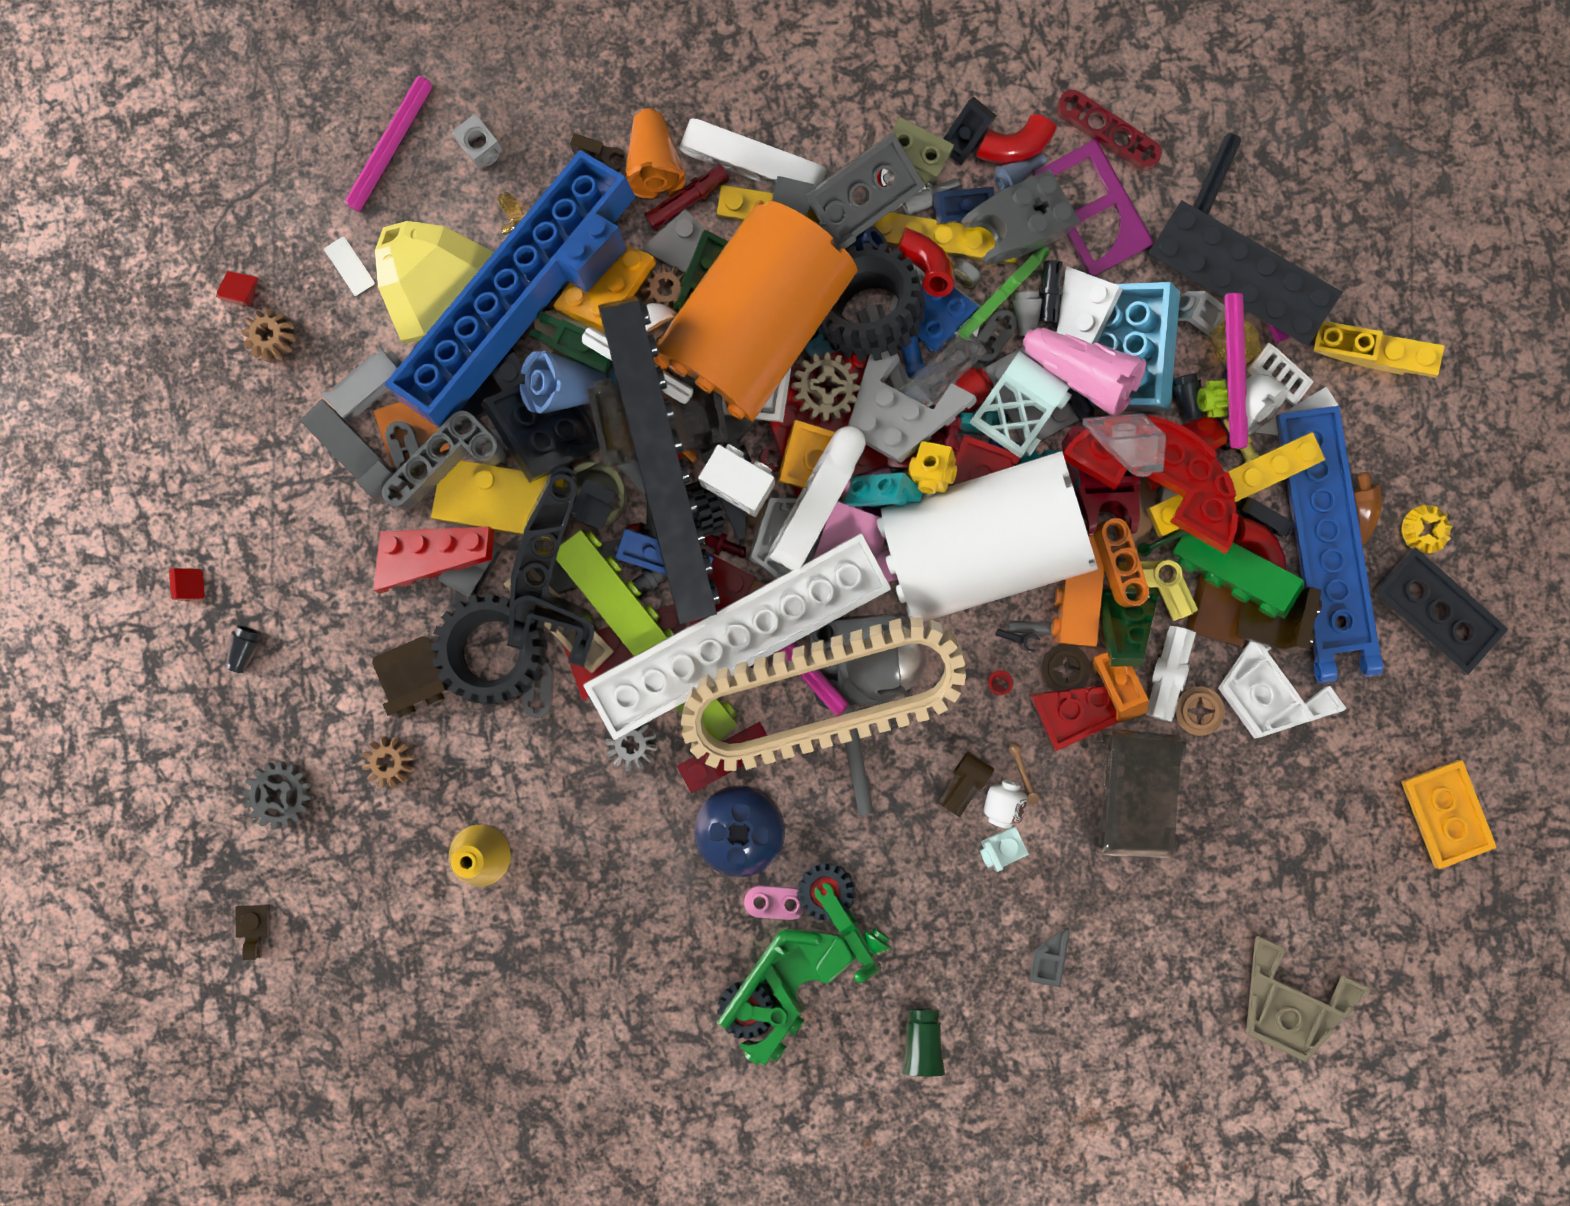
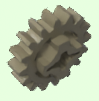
M826 352L820 360L818 355L814 354L810 357L811 364L804 360L800 364L803 371L797 370L793 374L799 380V382L791 385V389L798 390L799 393L793 398V401H802L803 404L799 410L803 412L809 409L811 411L810 419H814L820 414L821 421L826 422L829 414H831L832 418L837 420L840 418V411L845 414L851 411L847 403L854 404L858 400L852 395L853 392L860 390V386L852 382L858 377V374H849L848 370L852 364L849 362L844 366L841 365L842 356L840 355L835 357L834 360H830V354ZM819 368L817 378L807 380L810 372ZM834 371H836L841 376L842 380L838 378ZM824 381L826 386L834 388L826 394L825 389L818 386ZM808 394H810L817 401V404H815L810 399ZM836 395H843L840 403L832 407L834 397Z

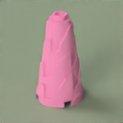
M1044 327L1042 329H1030L1022 344L1026 347L1025 352L1043 365L1047 371L1068 383L1071 389L1088 398L1092 403L1114 417L1119 416L1129 405L1132 399L1128 396L1132 390L1137 391L1146 369L1145 359L1137 355L1120 352L1097 342L1092 344L1068 334L1062 335Z

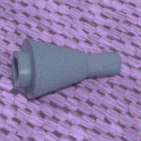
M1041 152L1027 161L997 166L994 175L995 185L1001 191L1024 181L1033 170L1047 163L1045 154Z

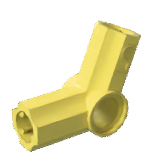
M1164 559L1140 561L1148 587L1158 588L1172 621L1184 618L1198 610L1178 563ZM1118 562V569L1125 571L1127 562ZM1164 565H1169L1173 569V577L1168 582H1163L1159 578V570ZM1129 584L1126 588H1135V587Z

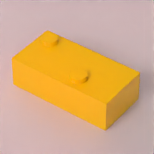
M461 460L437 484L431 518L438 522L466 527L489 526L495 532L522 536L528 514L549 476L546 475L529 483L524 473L520 470ZM565 479L555 481L560 487H564L566 482ZM540 537V538H539L540 540H546V541H551V542H553V541H552L550 538H548V537Z

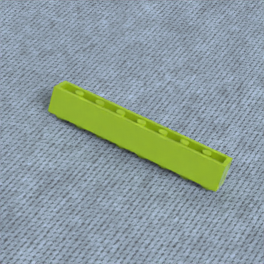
M581 529L559 547L556 560L633 656L673 636L674 632L670 628L664 630L658 623L661 617L650 603L645 606L638 598L642 593L633 581L629 579L625 582L618 573L622 568L611 555L606 558L600 551L599 547L602 543L591 530L586 533L584 529ZM717 698L711 701L704 709L702 714L703 724L708 733L719 741L738 726L735 719L738 713L728 700L723 703ZM686 701L675 707L681 715Z

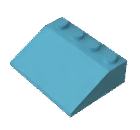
M1171 282L1116 284L1123 290L1097 343L1120 352L1137 355L1146 361V369L1137 391L1132 390L1128 396L1132 400L1125 410L1170 412L1180 291ZM1089 400V402L1091 403L1092 407H1094V408H1100V407H1098L1097 405H1095L1094 403H1092L1091 400Z

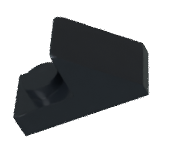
M972 97L967 102L943 138L954 144L950 157L959 165H962L983 141L988 128L997 117L995 113L975 97Z

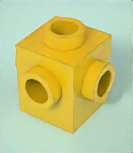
M921 441L917 457H912L909 465V475H911L913 482L918 486L919 491L926 494H935L936 492L946 494L949 483L953 484L957 473L956 458L952 447Z

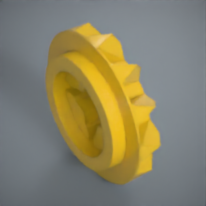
M1422 505L1413 508L1407 513L1402 523V535L1406 544L1410 548L1416 547L1423 554H1430L1443 549L1451 539L1450 531L1453 527L1447 518L1448 514L1439 510L1438 506ZM1423 521L1426 524L1436 523L1431 530L1434 534L1433 537L1430 534L1418 536L1425 528L1422 524Z

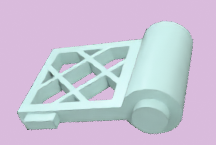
M1019 351L976 412L970 424L1019 458L1024 453L1030 457L1041 441L1036 436L1056 407L1062 410L1072 394L1067 392L1070 387L1063 380ZM1003 385L1014 392L1016 402H1001L999 390ZM993 399H994V400H995V404L990 405V403H991V402L993 401ZM1035 406L1044 414L1040 420L1027 421L1024 407ZM1018 408L1021 422L1007 424L1003 409ZM997 410L1000 425L990 426L980 418L984 412ZM1029 427H1034L1030 433ZM1023 428L1025 442L1022 446L1010 440L1008 430Z

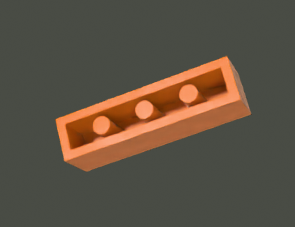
M1108 526L1107 529H1106V536H1107V537H1108V528H1109V526ZM1094 534L1089 537L1098 570L1061 580L1060 588L1056 587L1054 606H1058V616L1053 618L1051 624V636L1055 637V644L1097 647L1104 566Z

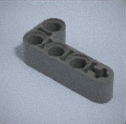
M321 399L300 419L301 423L357 479L356 482L370 497L381 504H385L386 502L382 496L383 486L396 472L325 400Z
M458 411L385 483L382 490L383 499L391 506L402 510H410L468 452L474 458L487 465H497L505 457V445L480 419L467 411ZM471 421V430L467 434H462L463 424ZM492 442V452L487 456H483V447L485 444ZM445 443H449L450 449L448 454L441 457L440 448ZM427 465L428 471L426 476L419 479L418 472L420 468ZM402 489L401 493L403 495V498L400 500L401 495L399 494V491Z

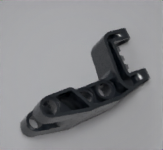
M559 464L552 469L528 514L511 572L509 637L507 646L522 650L531 619L538 620L537 627L543 629L546 622L551 624L550 631L555 633L558 626L564 627L563 635L566 636L570 635L571 630L576 631L568 663L584 667L594 637L593 615L589 610L550 593L548 589L564 530L576 496L578 480L577 472L572 466ZM565 479L569 481L570 485L560 487L555 481ZM540 537H548L553 541L554 547L550 551H541L536 546V541ZM538 567L544 571L545 577L541 581H532L528 577L527 571L530 568ZM536 605L544 606V607H547V608H550V609H546V608L539 607V606H536Z

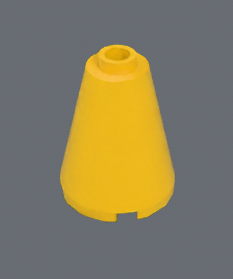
M473 825L463 829L456 835L449 850V863L454 874L462 882L475 887L488 886L497 882L507 872L511 861L510 848L506 837L498 829L488 825Z

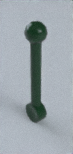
M1180 530L1151 544L1141 543L1138 546V552L1142 556H1148L1152 549L1188 534V532Z

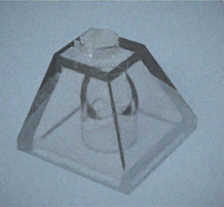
M1143 413L1083 418V425L1130 473L1145 477L1153 472H1163L1166 435Z

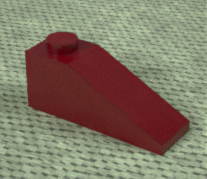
M758 722L722 742L728 744L742 743L767 736L761 722ZM707 752L699 759L694 756L677 765L691 794L733 771L724 770L723 759H720L716 768L706 765ZM742 759L738 760L737 769L744 765Z

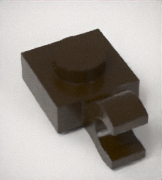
M573 134L570 143L573 154L576 155L581 150L596 160L604 162L605 165L618 173L620 172V167L612 164L611 159L615 156L625 158V152L621 148L604 146L603 142Z
M270 904L235 906L236 938L245 937L242 949L243 960L261 958V937L270 936Z

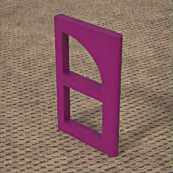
M1097 139L1033 173V176L1050 169L1055 177L1087 159L1090 160L1108 194L1076 210L1075 213L1080 220L1077 225L1114 205L1119 216V231L1112 248L1096 262H1094L1075 227L1067 234L1087 273L1094 277L1140 252L1152 248L1154 245L1151 235Z

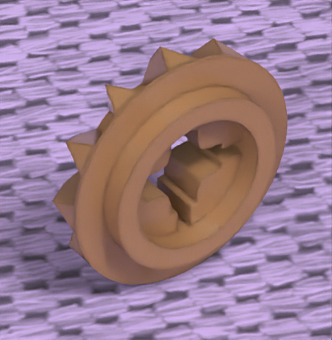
M1200 686L1186 689L1179 696L1175 713L1177 723L1185 732L1204 736L1213 733L1220 727L1224 719L1225 709L1222 699L1215 691ZM1197 702L1201 703L1202 708L1211 710V713L1201 715L1199 725L1197 716L1187 712L1188 709L1197 707Z

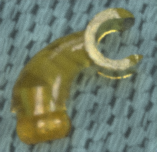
M504 192V195L500 194L498 196L497 204L509 219V223L501 228L502 234L507 235L521 221V211L516 198L510 193Z

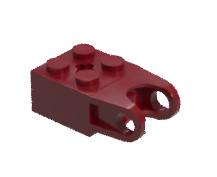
M1092 426L1071 427L1062 441L1063 452L1077 435ZM1066 462L1088 537L1096 533L1099 512L1102 511L1112 513L1116 518L1125 521L1131 534H1135L1140 521L1139 483L1141 478L1139 471L1129 466L1119 485L1114 490Z

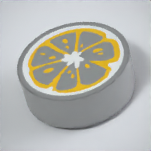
M958 260L953 266L955 280L962 286L974 289L981 281L980 272L969 262Z

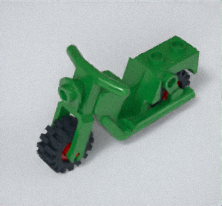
M827 863L811 867L809 871L802 875L803 878L798 883L799 891L797 892V897H800L801 901L799 904L801 908L806 910L805 913L808 916H813L816 920H832L841 935L801 928H787L779 931L746 980L734 983L722 993L723 997L719 998L718 1004H720V1008L717 1009V1015H721L717 1023L725 1028L728 1034L733 1033L735 1038H744L746 1040L739 1047L745 1051L744 1056L756 1065H760V1063L767 1065L771 1060L777 1062L787 1049V1046L783 1043L788 1035L792 1034L795 1036L804 1024L805 1020L801 1016L806 1009L797 994L798 988L802 983L810 980L821 981L824 984L831 983L856 958L864 967L855 972L854 980L857 983H864L881 971V964L874 954L879 955L890 951L892 948L888 944L890 938L876 928L872 932L865 930L864 934L861 931L858 921L850 910L854 904L853 900L856 898L854 889L856 885L852 881L850 873L846 872L841 866ZM766 979L770 984L771 988L773 989V991L775 992L773 995L777 997L781 1005H775L777 1004L776 998H772L771 994L773 992L770 989L767 990L764 987V982L766 981ZM770 1026L775 1027L774 1030L769 1034V1036L765 1040H750L751 1038H756L761 1034L765 1033L767 1030H769L768 1028Z

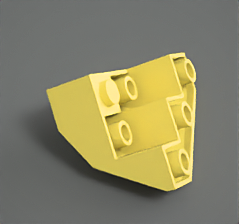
M404 221L383 227L375 249L378 288L400 340L404 344L421 341L494 251L445 226Z

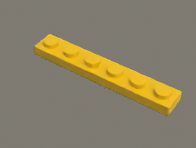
M1311 432L1226 471L1229 472L1237 494L1235 502L1324 461L1325 458L1314 433ZM1177 494L1146 509L1158 537L1179 529V527L1170 523V520L1183 499L1182 496Z

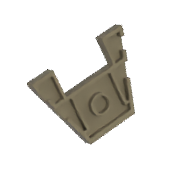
M1256 936L1246 1034L1307 1062L1333 1034L1332 1030L1343 1018H1347L1354 1011L1352 1008L1361 998L1365 999L1371 989L1341 975L1329 1004L1323 1003L1274 980L1273 977L1286 949Z

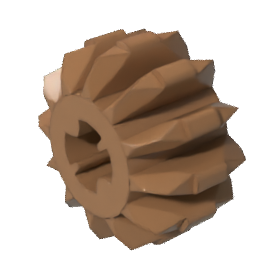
M662 264L661 273H657L656 269L652 268L650 274L653 279L646 277L643 282L646 287L640 290V294L643 297H648L644 301L646 305L660 303L672 309L681 289L680 283L684 274L679 275V268L677 266H674L669 273L666 264ZM667 286V289H669L671 286L672 293L668 296L665 293L661 295V288Z
M267 309L265 315L261 311H255V321L250 318L246 319L250 329L241 330L242 335L248 337L243 342V345L247 349H252V356L255 358L262 356L264 361L270 362L273 355L276 359L282 360V350L289 353L292 352V348L287 344L288 342L296 341V336L290 333L294 329V325L291 322H286V315L283 313L276 315L273 309ZM271 330L274 332L272 338L268 336L269 340L267 341L264 339L265 334L268 333L270 335L269 331Z
M387 736L380 737V745L375 741L369 744L374 753H363V757L369 759L370 764L362 765V769H371L373 771L368 775L367 779L374 781L378 778L377 784L380 788L385 787L387 782L391 788L398 787V780L403 783L409 780L404 771H415V767L409 765L408 761L416 759V755H406L405 752L410 749L411 745L405 743L400 746V737H393L390 742ZM392 755L393 758L390 760H394L395 765L386 769L388 764L383 763L384 757Z

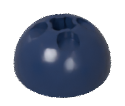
M730 786L715 792L701 806L695 820L694 838L701 857L711 868L730 877H749L764 871L780 854L785 840V822L778 805L766 793L750 786Z

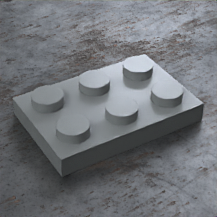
M1023 346L983 368L992 380L994 387L1019 351L1031 358L1025 352L1026 347ZM1003 385L999 390L1001 402H1016L1014 392ZM1069 402L1065 404L1062 410L1058 407L1054 409L1036 438L1043 441L1079 421ZM1035 406L1024 407L1027 421L1040 420L1044 414ZM1018 408L1003 409L1008 415L1010 423L1021 422ZM1029 427L1030 433L1034 427ZM1023 428L1014 429L1023 444L1025 442Z

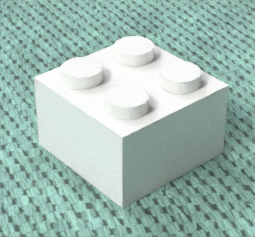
M727 444L726 448L717 445L698 478L701 486L756 518L775 485V477L771 473L772 469L756 460L754 464L744 460L743 452Z

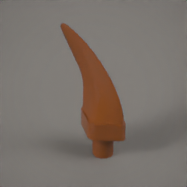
M1369 472L1357 474L1359 488L1353 491L1359 517L1362 546L1371 537L1377 525L1382 505L1380 484L1372 485Z

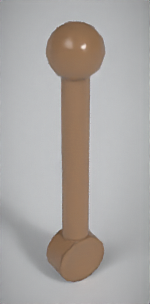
M1013 743L1009 746V752L1014 755L1028 793L1027 802L1032 805L1037 804L1039 796L1033 792L1020 756L1021 747L1019 744Z

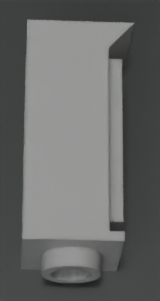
M378 347L379 353L377 355L373 353L332 388L333 392H321L343 419L346 418L349 423L389 390L385 386V382L402 363L392 351L386 353Z

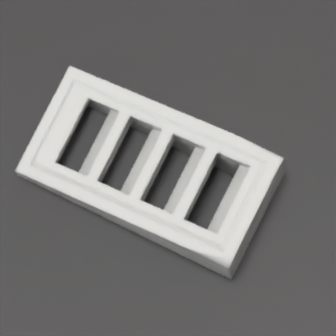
M1267 343L1250 363L1246 371L1251 375L1265 374L1272 376L1271 374L1276 367H1281L1282 370L1275 379L1281 382L1284 376L1289 373L1291 378L1285 384L1288 389L1292 387L1296 380L1301 382V385L1294 394L1290 391L1286 392L1288 396L1285 400L1291 405L1296 406L1314 381L1280 350ZM1269 358L1273 362L1268 367V369L1265 370L1262 366Z

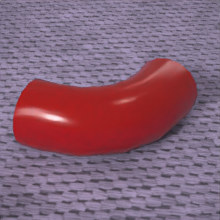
M1031 114L1024 127L1016 133L1003 134L989 128L976 157L999 165L1027 161L1042 152L1054 136L1057 126L1050 119L1042 115Z
M905 227L897 249L902 252L904 259L909 257L913 264L921 270L924 275L923 287L925 291L935 297H944L950 294L955 281L954 267L945 250L931 238Z
M1238 516L1237 530L1233 543L1287 571L1285 554L1278 539L1263 524Z

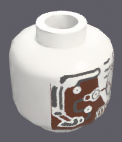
M1002 780V784H995L989 788L984 805V813L989 817L988 821L1003 828H1012L1014 824H1019L1022 821L1028 797L1023 791L1019 790L1020 784L1009 780Z

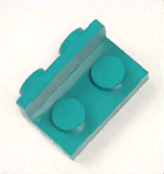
M905 473L854 476L851 479L845 503L849 507H880L881 505L889 504L904 506L907 503H919L923 492L918 490V486Z

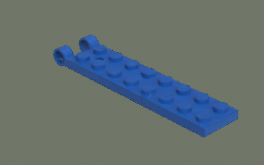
M1339 405L1278 414L1275 417L1280 446L1313 432L1325 458L1324 461L1286 478L1304 589L1314 587L1322 590L1320 596L1322 608L1319 615L1315 618L1313 626L1315 638L1312 644L1315 656L1314 674L1319 684L1335 682L1338 673L1334 654L1360 650L1359 667L1364 677L1382 675L1383 661L1380 655ZM1338 616H1343L1346 620V624L1342 628L1336 625V618Z

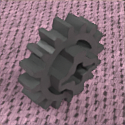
M285 761L277 762L276 768L273 763H266L265 771L260 768L254 770L256 779L250 778L246 780L251 789L243 791L242 795L250 797V801L244 804V808H253L254 811L249 817L251 819L261 817L260 826H266L271 822V829H278L281 823L284 828L292 826V820L295 822L303 820L300 811H310L311 808L305 802L306 800L314 799V796L307 794L306 789L313 785L312 783L303 782L307 775L306 772L295 773L297 765L292 764L286 769ZM272 775H284L288 777V779L279 782L276 778H273ZM260 789L262 790V792H261V800H260V797H259ZM275 790L282 791L279 796L281 800L276 801L274 798L277 795ZM295 790H297V801H295ZM273 809H278L280 813H284L285 815L276 816L270 814L269 811Z

